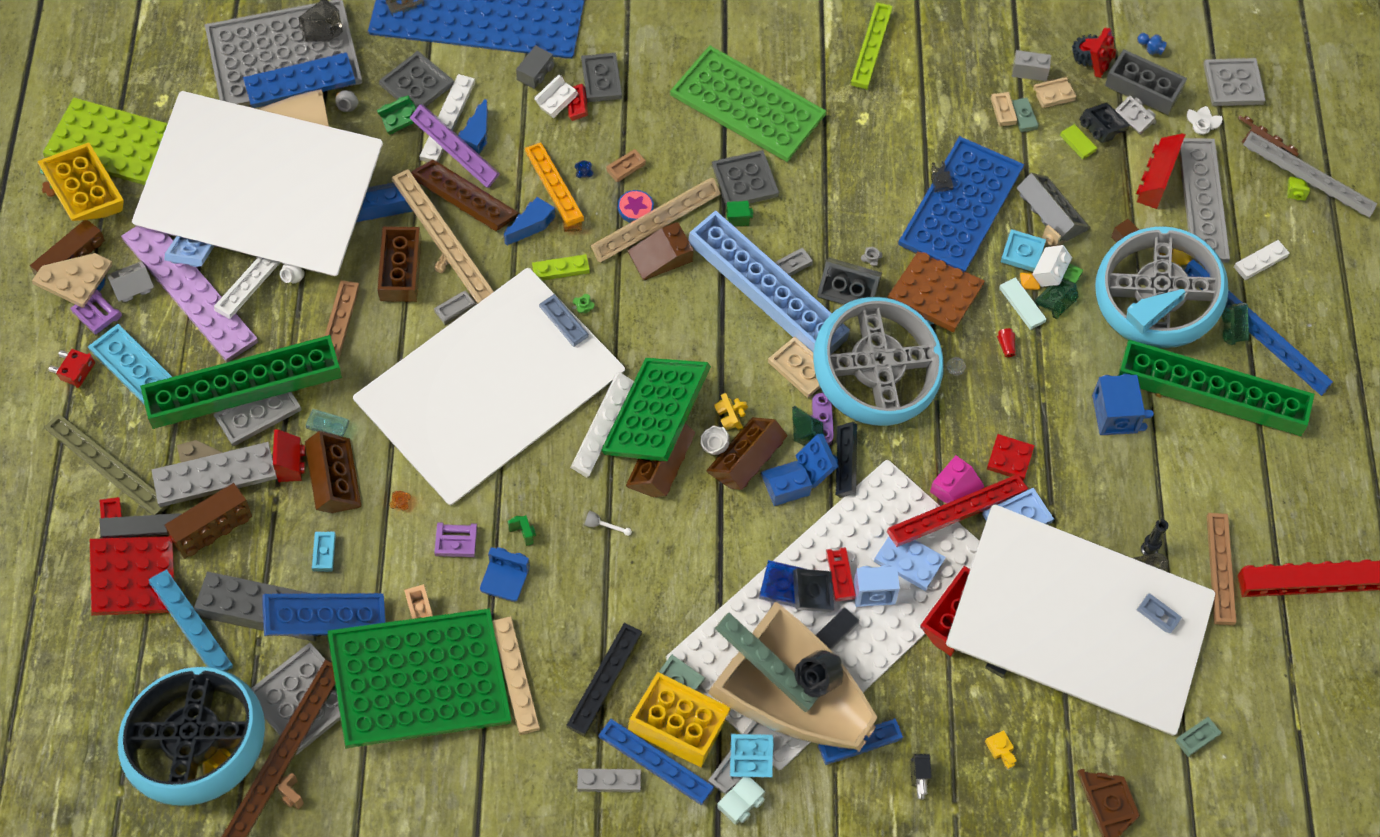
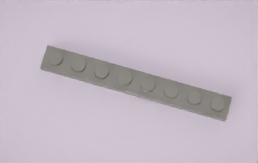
M1250 132L1243 145L1250 151L1260 154L1264 159L1272 161L1280 168L1293 173L1297 178L1307 181L1311 186L1319 188L1326 192L1327 195L1340 200L1344 205L1354 208L1360 214L1370 218L1374 212L1377 203L1257 134Z

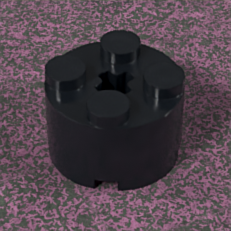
M818 650L806 656L795 667V679L798 686L801 685L803 687V692L806 695L815 698L837 688L842 684L843 679L841 658L826 650Z

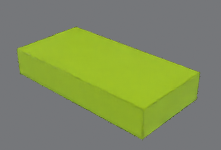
M1075 124L1060 133L1062 139L1082 160L1097 150V147Z

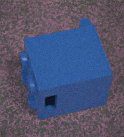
M1123 374L1121 376L1104 375L1099 377L1092 394L1099 434L1138 433V431H1146L1148 425L1142 423L1143 419L1152 418L1154 413L1152 410H1144L1138 376Z

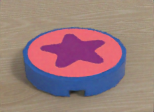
M641 190L628 191L618 200V212L625 221L630 223L654 209L652 198Z

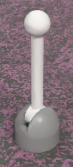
M592 511L588 512L584 526L591 528L600 524L624 532L626 536L632 533L630 528L624 529L600 521L599 515Z

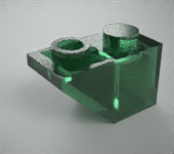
M797 406L792 407L793 437L795 442L806 446L817 434L824 435L822 421Z

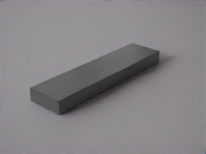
M181 513L99 518L100 538L169 535L164 525L181 515Z

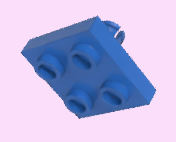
M817 434L795 455L798 462L806 469L812 488H816L838 467V459L832 454L823 434Z

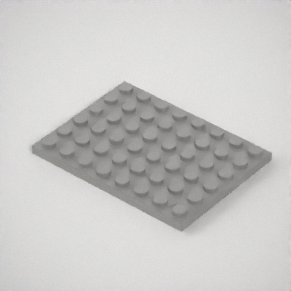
M330 0L205 24L219 99L221 101L250 106L243 77L346 52L356 84L362 83L343 0Z

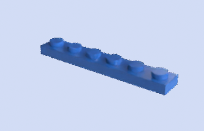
M612 719L609 720L599 734V738L701 806L714 789V786Z

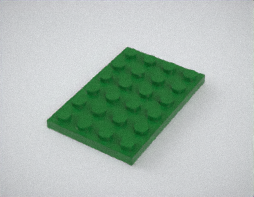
M645 358L601 449L602 453L610 456L668 461L709 373L710 364L700 361Z

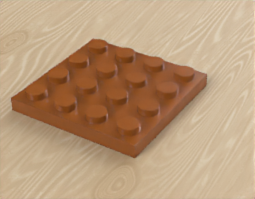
M917 252L888 295V298L908 305L922 315L924 319L954 333L985 281L968 272L964 273L959 268H953L944 261L931 258L927 253Z

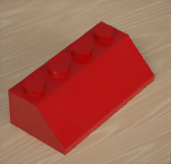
M1181 133L1163 137L1159 145H1154L1151 153L1154 154V158H1149L1146 166L1149 168V171H1144L1141 181H1144V184H1139L1136 192L1139 195L1137 203L1154 209L1158 208L1186 134Z
M965 565L920 625L931 642L949 656H952L956 650L948 647L946 641L970 569Z

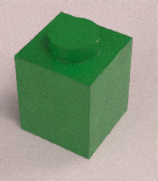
M749 201L727 202V221L734 227L749 226L750 219H753V208H749Z

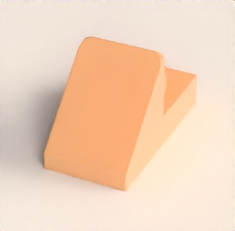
M424 584L404 590L412 619L433 616Z

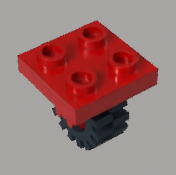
M1105 27L1100 36L1097 37L1094 34L1092 37L1091 34H1088V37H1085L1083 35L1082 39L1080 37L1077 38V41H1074V45H1072L1075 62H1078L1079 65L1083 63V66L1087 64L1092 66L1093 64L1095 77L1100 78L1108 70L1110 62L1116 56L1111 28Z

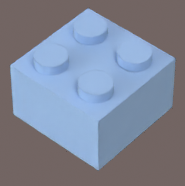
M882 565L874 568L870 566L857 568L853 583L855 606L895 605L900 590L897 566Z

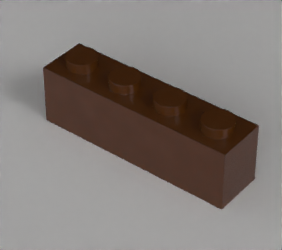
M83 220L30 264L33 274L36 275L44 265L89 255L93 250L102 245L105 241L101 230L89 220Z

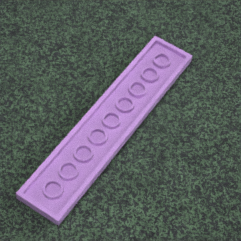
M136 226L121 236L123 241L139 260L143 262L145 267L226 362L231 361L258 343L256 336L236 313L231 319H228L214 311V306L222 297L196 267L189 264H174L171 261H165V253L173 242L167 233Z

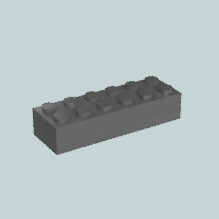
M207 571L194 609L200 618L264 631L262 595L312 593ZM289 636L313 642L317 638V636Z

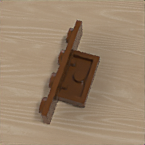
M1239 115L1238 121L1251 129L1242 140V144H1244L1250 132H1253L1293 156L1300 157L1296 147L1291 144L1289 146L1282 143L1284 141L1277 135L1271 136L1268 134L1269 130L1262 125L1259 127L1254 125V121L1250 117Z

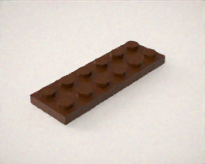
M434 159L411 171L417 183L444 198L447 202L452 203L492 230L498 231L514 221L518 216L519 212Z

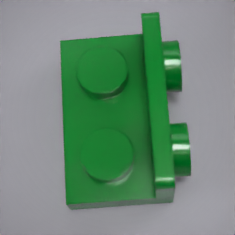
M407 95L400 97L397 101L383 105L377 112L383 120L387 133L390 135L414 123L410 117L417 107L411 97Z

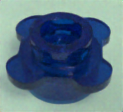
M586 160L576 163V177H592V163Z

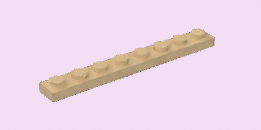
M709 178L590 245L597 261L602 262L720 195L721 193L715 179Z

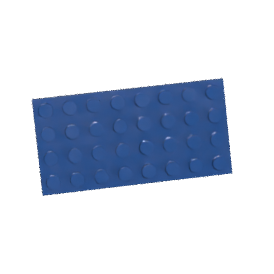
M959 136L899 239L898 245L915 253H927L931 258L944 261L947 265L959 268L965 273L1023 170L1024 164Z

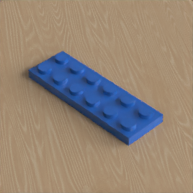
M347 52L243 77L251 108L270 105L292 96L322 89V92L356 84Z
M384 593L262 595L264 636L328 635V630L385 623Z

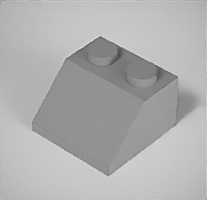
M142 261L107 274L118 301H129L133 299L134 295L139 293L140 295L151 292V288H154Z

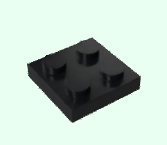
M794 569L793 582L796 610L834 611L831 571Z

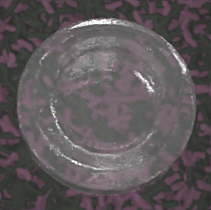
M954 357L948 361L947 370L950 374L961 375L964 373L966 365L963 359Z

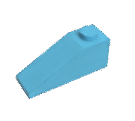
M1180 289L1141 299L1138 303L1131 304L1127 309L1126 320L1143 334L1184 300L1185 290Z

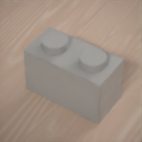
M1016 50L1012 77L1047 81L1051 55Z

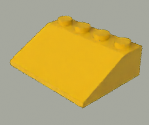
M89 142L38 161L40 168L71 221L106 218L123 211V198Z
M657 672L631 715L628 730L638 737L702 767L731 708Z

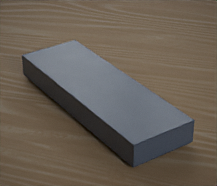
M555 294L539 304L541 310L573 347L588 338L589 334Z

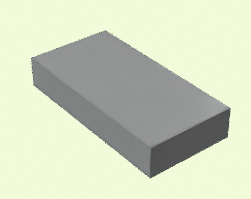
M465 290L435 307L434 312L445 325L476 306V303Z

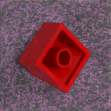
M274 429L273 467L278 482L302 481V474L306 473V465L303 462V456H306V446L302 444L300 437Z

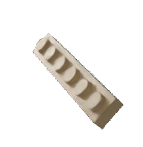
M511 616L494 620L492 623L519 735L539 731V724Z

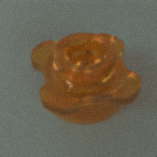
M394 491L392 493V501L389 503L390 508H400L402 511L407 510L411 495L403 491Z

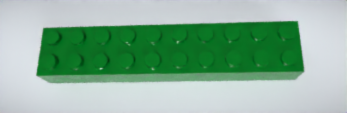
M328 335L144 384L140 388L148 420L152 429L340 379L342 375L331 336Z
M1128 340L1117 376L1123 374L1137 375L1140 389L1298 436H1302L1308 426L1315 395L1314 393L1133 340Z

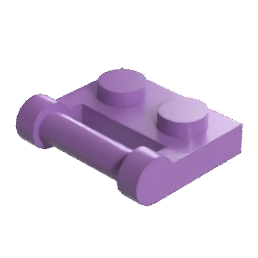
M95 290L84 308L77 305L70 308L72 313L95 335L113 321H118L122 316V313L118 309H114L98 290ZM97 302L109 314L104 316L92 303Z
M438 522L435 556L475 557L477 524L444 525V523ZM443 533H470V536L443 535Z

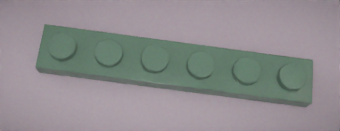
M730 612L725 614L715 629L804 712L809 711L817 698L806 695L803 692V687L801 685L798 686L795 673Z

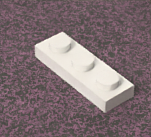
M1277 240L1235 263L1234 268L1244 280H1247L1287 258L1289 252Z

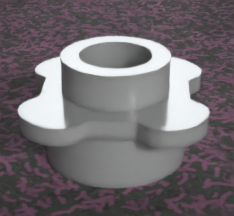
M867 247L865 254L861 256V260L870 263L871 266H876L878 264L877 261L882 258V253L875 247Z

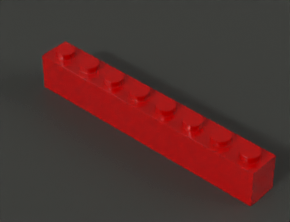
M1365 559L1360 562L1345 560L1340 563L1326 561L1321 564L1306 562L1302 565L1286 563L1282 566L1267 564L1263 567L1247 565L1242 567L1237 577L1241 597L1379 591L1380 560L1371 561L1370 559Z

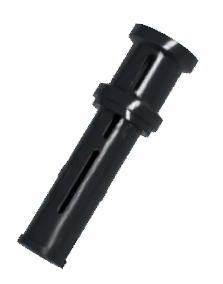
M1160 519V522L1157 520L1151 534L1147 535L1140 550L1145 557L1153 558L1158 554V550L1162 546V538L1169 527L1166 520Z

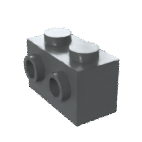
M535 45L517 67V80L535 89L538 84L543 82L545 75L552 71L554 67L553 54Z

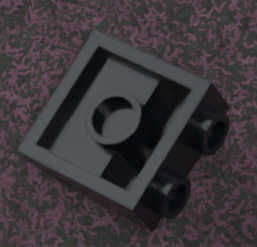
M1108 102L1085 109L1079 118L1081 126L1088 129L1092 133L1093 138L1101 143L1113 140L1116 134L1127 131L1130 127Z

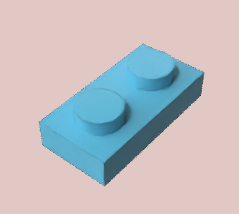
M315 532L312 560L313 571H333L335 532Z

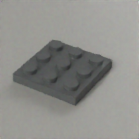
M419 51L415 52L379 80V85L398 100L402 96L409 95L415 102L416 107L420 104H423L425 107L428 106L454 84L452 78Z
M763 150L712 161V168L725 205H727V202L749 201L750 204L779 197V191Z

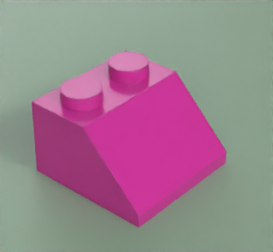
M955 455L933 481L930 492L947 504L983 489L984 484L972 466Z

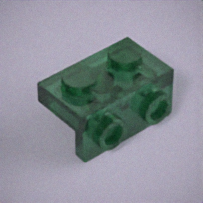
M1248 304L1226 305L1222 313V321L1224 322L1222 336L1224 341L1233 346L1235 342L1249 340Z

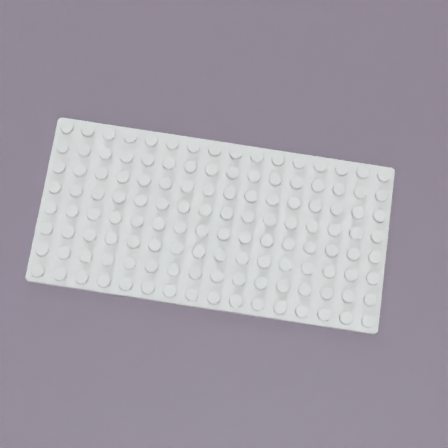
M885 460L856 486L855 494L842 498L666 656V661L673 654L706 678L697 691L718 701L708 692L733 657L739 652L715 629L725 614L730 612L753 633L773 604L777 602L816 635L845 607L859 619V623L831 651L834 655L836 654L841 658L843 666L848 670L861 691L864 692L925 635V632L920 627L921 623L965 565L971 569L980 541L959 522L916 539V541L946 558L926 591L898 576L900 590L895 605L856 607L855 599L836 602L834 599V611L796 610L793 582L794 569L829 571L826 549L834 551L846 547L854 583L857 568L862 566L880 567L879 564L874 562V558L889 537L887 534L889 527L940 506L893 463ZM834 558L835 561L841 560L840 558ZM733 709L730 710L726 718L740 734H743L753 721ZM791 737V741L773 755V766L777 770H782L810 742Z

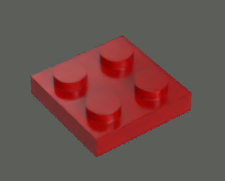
M997 434L987 470L1009 477L1018 474L1022 481H1024L1035 445Z

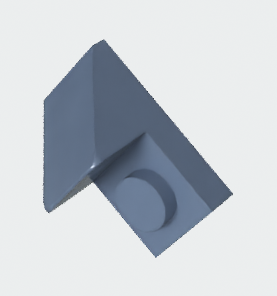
M1150 593L1146 595L1136 609L1167 633H1172L1182 618ZM1164 614L1170 617L1166 623L1161 620Z

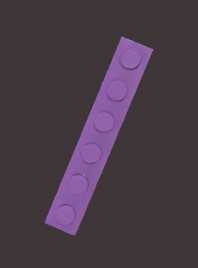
M423 104L417 107L410 119L484 186L490 188L500 173Z

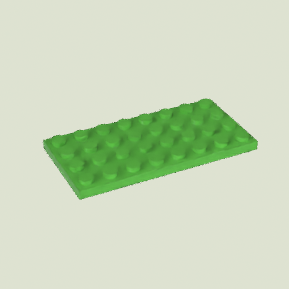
M710 45L670 90L672 97L786 162L790 160L826 115V110Z

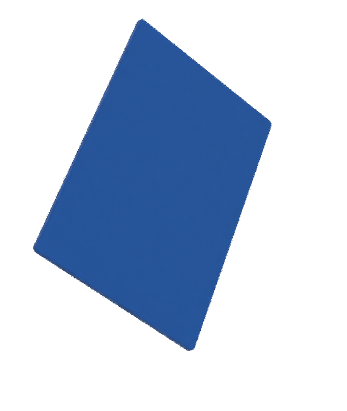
M376 0L368 33L375 36L529 54L536 45L552 53L553 57L571 59L574 57L585 0Z

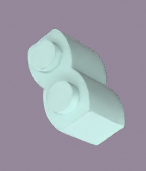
M743 777L719 801L717 808L735 825L739 821L743 823L750 816L749 811L753 807L758 808L764 802L765 791L752 778Z

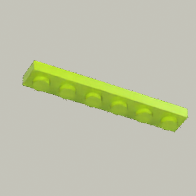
M876 2L851 80V86L868 90L893 6Z

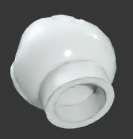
M284 264L280 271V277L286 283H298L305 275L302 268Z

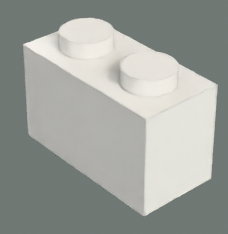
M1064 245L1045 247L1032 275L1041 287L1059 285L1072 256Z

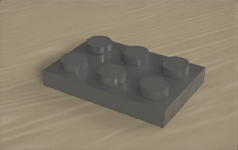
M616 53L581 56L587 102L622 99Z

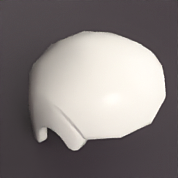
M712 426L701 435L700 444L708 454L719 455L729 447L730 438L724 427Z

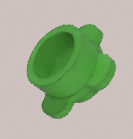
M589 294L573 299V304L576 305L577 312L587 313L594 308V303L591 302Z

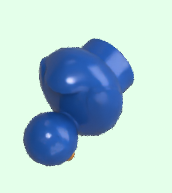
M1141 33L1137 38L1139 44H1147V52L1150 55L1156 53L1161 55L1167 44L1158 34L1149 38L1148 34Z

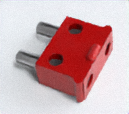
M71 349L69 353L60 350L58 355L65 358L59 368L50 365L48 370L57 374L61 381L79 388L94 366L95 360L91 353L86 354Z

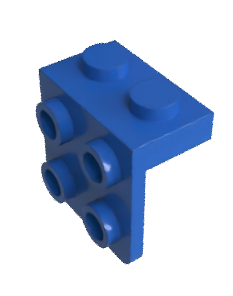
M491 547L488 553L489 565L480 585V591L516 602L530 569L529 558L521 553H510L504 548L498 547L496 549Z

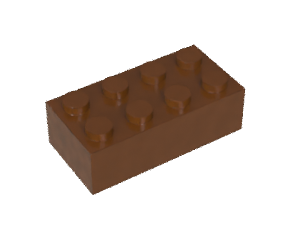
M420 227L382 228L377 288L380 301L417 302L422 242Z
M232 483L164 526L172 543L183 559L195 555L201 548L213 544L222 535L229 534L235 527L247 523L253 516L245 497L235 483Z

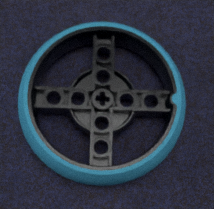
M193 667L169 673L146 687L132 702L122 720L118 736V754L122 769L130 783L137 790L155 801L169 805L187 806L213 800L241 782L257 761L265 734L263 710L252 689L237 676L226 671L210 667ZM214 691L236 697L245 708L246 721L221 722L219 717L210 710ZM187 695L185 707L173 712L165 722H150L163 707ZM236 748L220 766L206 775L196 778L199 764L210 759L218 749ZM138 749L163 750L164 754L173 761L168 782L153 779L143 772L138 762Z

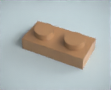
M634 149L606 166V171L616 182H619L645 166L646 160Z

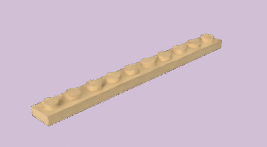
M407 169L393 176V183L477 304L492 294L494 291L410 171Z

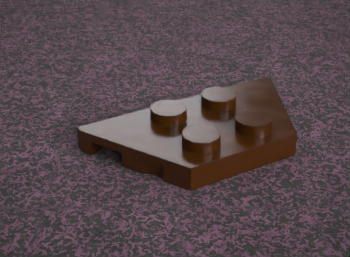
M1085 769L1077 771L1101 836L1119 837L1140 816L1125 778L1118 775L1109 776L1101 772H1097V774L1085 772Z

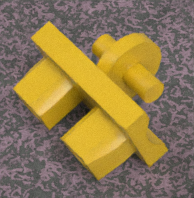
M722 394V400L714 404L719 415L726 412L729 414V416L721 419L723 427L726 430L734 427L738 430L742 429L743 426L738 414H740V417L746 415L744 411L748 408L747 403L740 402L739 398L734 400L735 405H733L732 400L728 398L727 394Z

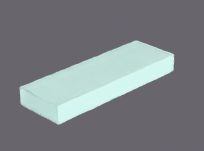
M1016 277L1000 285L999 289L1030 330L1046 322L1045 316Z

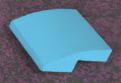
M731 734L730 776L772 777L773 735Z

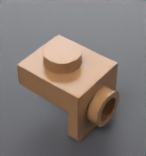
M290 773L280 780L277 789L280 795L283 796L282 801L290 808L294 806L296 809H299L304 802L291 789L298 780L293 773Z

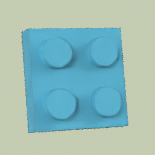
M1011 229L1001 262L1034 272L1041 258L1046 239Z

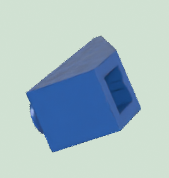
M486 99L477 106L473 117L468 119L466 127L458 134L478 154L481 153L487 144L488 105Z
M538 197L533 202H529L526 210L516 217L512 226L506 228L504 232L505 244H512L545 230L555 218V207Z

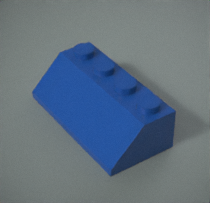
M394 183L368 187L356 222L413 212V210Z

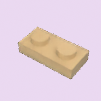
M1009 92L992 94L991 101L999 127L1015 125L1017 118Z

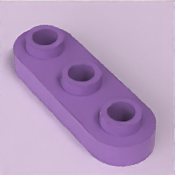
M818 393L812 400L813 435L815 437L817 434L825 433L827 435L825 439L829 446L833 441L832 403L824 393Z

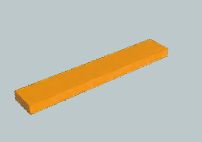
M542 143L526 147V155L567 227L584 221L583 214Z

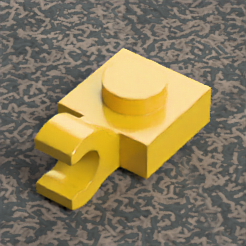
M1001 731L986 738L985 743L995 759L1001 757L1007 769L1014 767L1016 759L1011 753L1014 747L1006 733Z

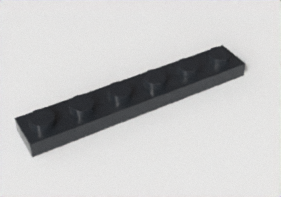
M626 623L622 625L566 725L568 729L584 737L586 736L642 635L641 630Z

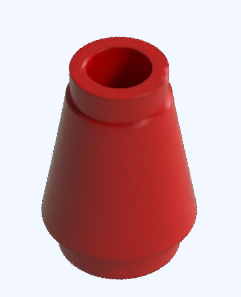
M1006 328L998 331L997 339L1004 356H1015V333L1013 329Z

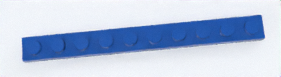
M1194 259L1188 263L1184 270L1187 277H1210L1209 273ZM1228 290V299L1224 311L1322 396L1333 381Z

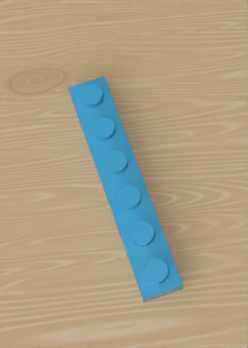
M167 569L150 578V585L205 665L223 671L231 669L233 667L232 663Z

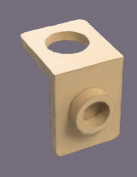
M1049 225L1046 226L1042 238L1046 239V243L1050 247L1060 246L1066 242L1064 240L1060 241L1061 235Z

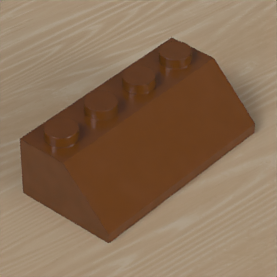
M752 417L730 442L726 451L721 453L706 471L728 488L742 490L748 485L751 478L760 471L763 464L771 458L774 451L783 444L787 434L776 419Z
M686 423L684 424L668 461L638 458L626 487L653 498L667 496L696 432Z
M318 431L305 441L316 510L336 513L360 508L361 500L350 438Z

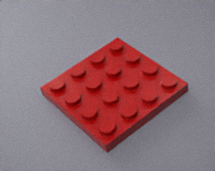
M170 537L89 539L91 616L169 613L150 585L149 579L166 569L174 579L173 545Z

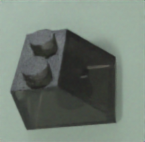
M328 0L319 1L298 17L302 38L305 42H330L343 32L339 9Z

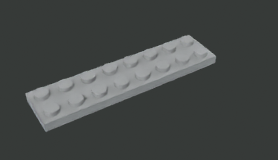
M1184 138L1179 151L1188 232L1208 243L1217 253L1222 263H1228L1230 256L1215 139Z

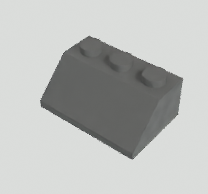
M829 257L825 264L817 297L844 305L860 298L875 297L882 272Z

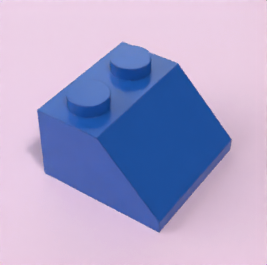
M798 461L764 470L760 473L773 506L811 494V481L806 469Z

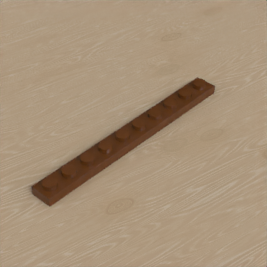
M327 660L323 662L221 837H248L335 687L332 662Z

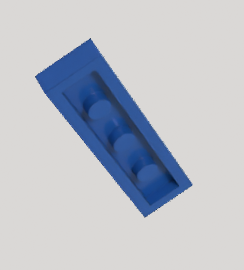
M896 719L874 725L876 728L869 737L865 735L863 738L866 743L860 751L818 744L825 765L902 740L903 735Z

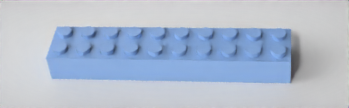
M715 210L690 232L689 243L785 331L792 337L795 336L814 352V345L820 328L832 313ZM844 324L839 326L832 337L830 355L847 341L850 329Z

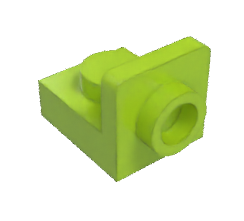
M1290 176L1287 198L1305 201L1310 192L1308 182Z

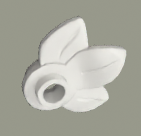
M1207 106L1199 109L1197 112L1190 109L1187 112V119L1193 124V130L1198 134H1207L1211 129H1217L1222 123V116H1212Z

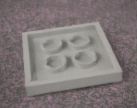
M1256 58L1209 59L1204 61L1203 65L1212 106L1262 105L1265 103Z

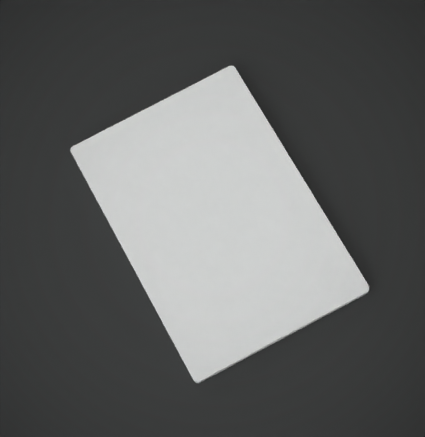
M181 91L174 105L132 223L135 226L337 276L383 142L381 139Z
M529 268L524 269L353 396V400L448 505L456 503L610 384L616 373L620 372L623 374L625 371V367L568 309L589 334L588 338L573 347L539 307L541 302L554 293Z
M993 505L990 509L946 645L1149 727L1175 735L1178 732L1215 598V592L1001 506ZM1148 593L1182 617L1172 633L1164 632L1136 610ZM1164 614L1161 620L1166 623L1170 617Z

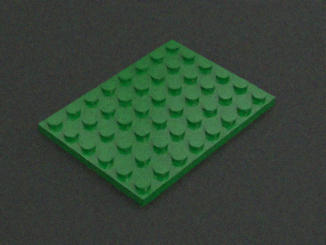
M490 608L328 630V641L345 749L511 724Z

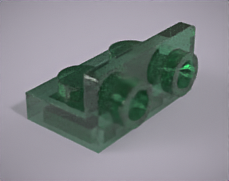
M1062 279L1059 285L1049 286L1035 300L1038 306L1051 310L1053 318L1057 319L1079 298L1076 283Z

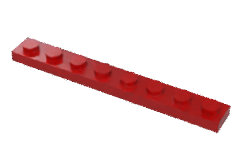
M1016 474L891 526L887 529V534L895 546L899 547L985 511L993 505H998L1027 491L1028 488L1020 476Z

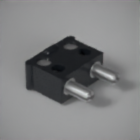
M914 754L910 759L912 786H917V799L923 800L927 794V786L932 779L930 754Z

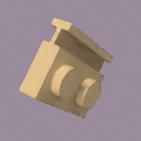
M1067 77L1034 85L1033 89L1037 93L1036 96L1042 109L1075 101L1076 95L1071 84L1068 83Z

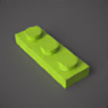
M586 254L532 262L533 272L541 281L590 273Z

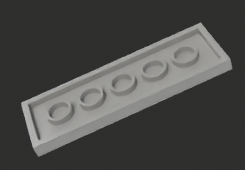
M269 442L152 469L159 507L212 495L232 483H235L237 488L277 479Z

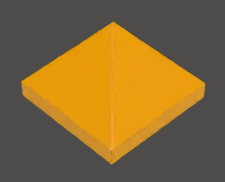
M1020 273L1021 285L1025 290H1040V284L1032 275L1033 273Z

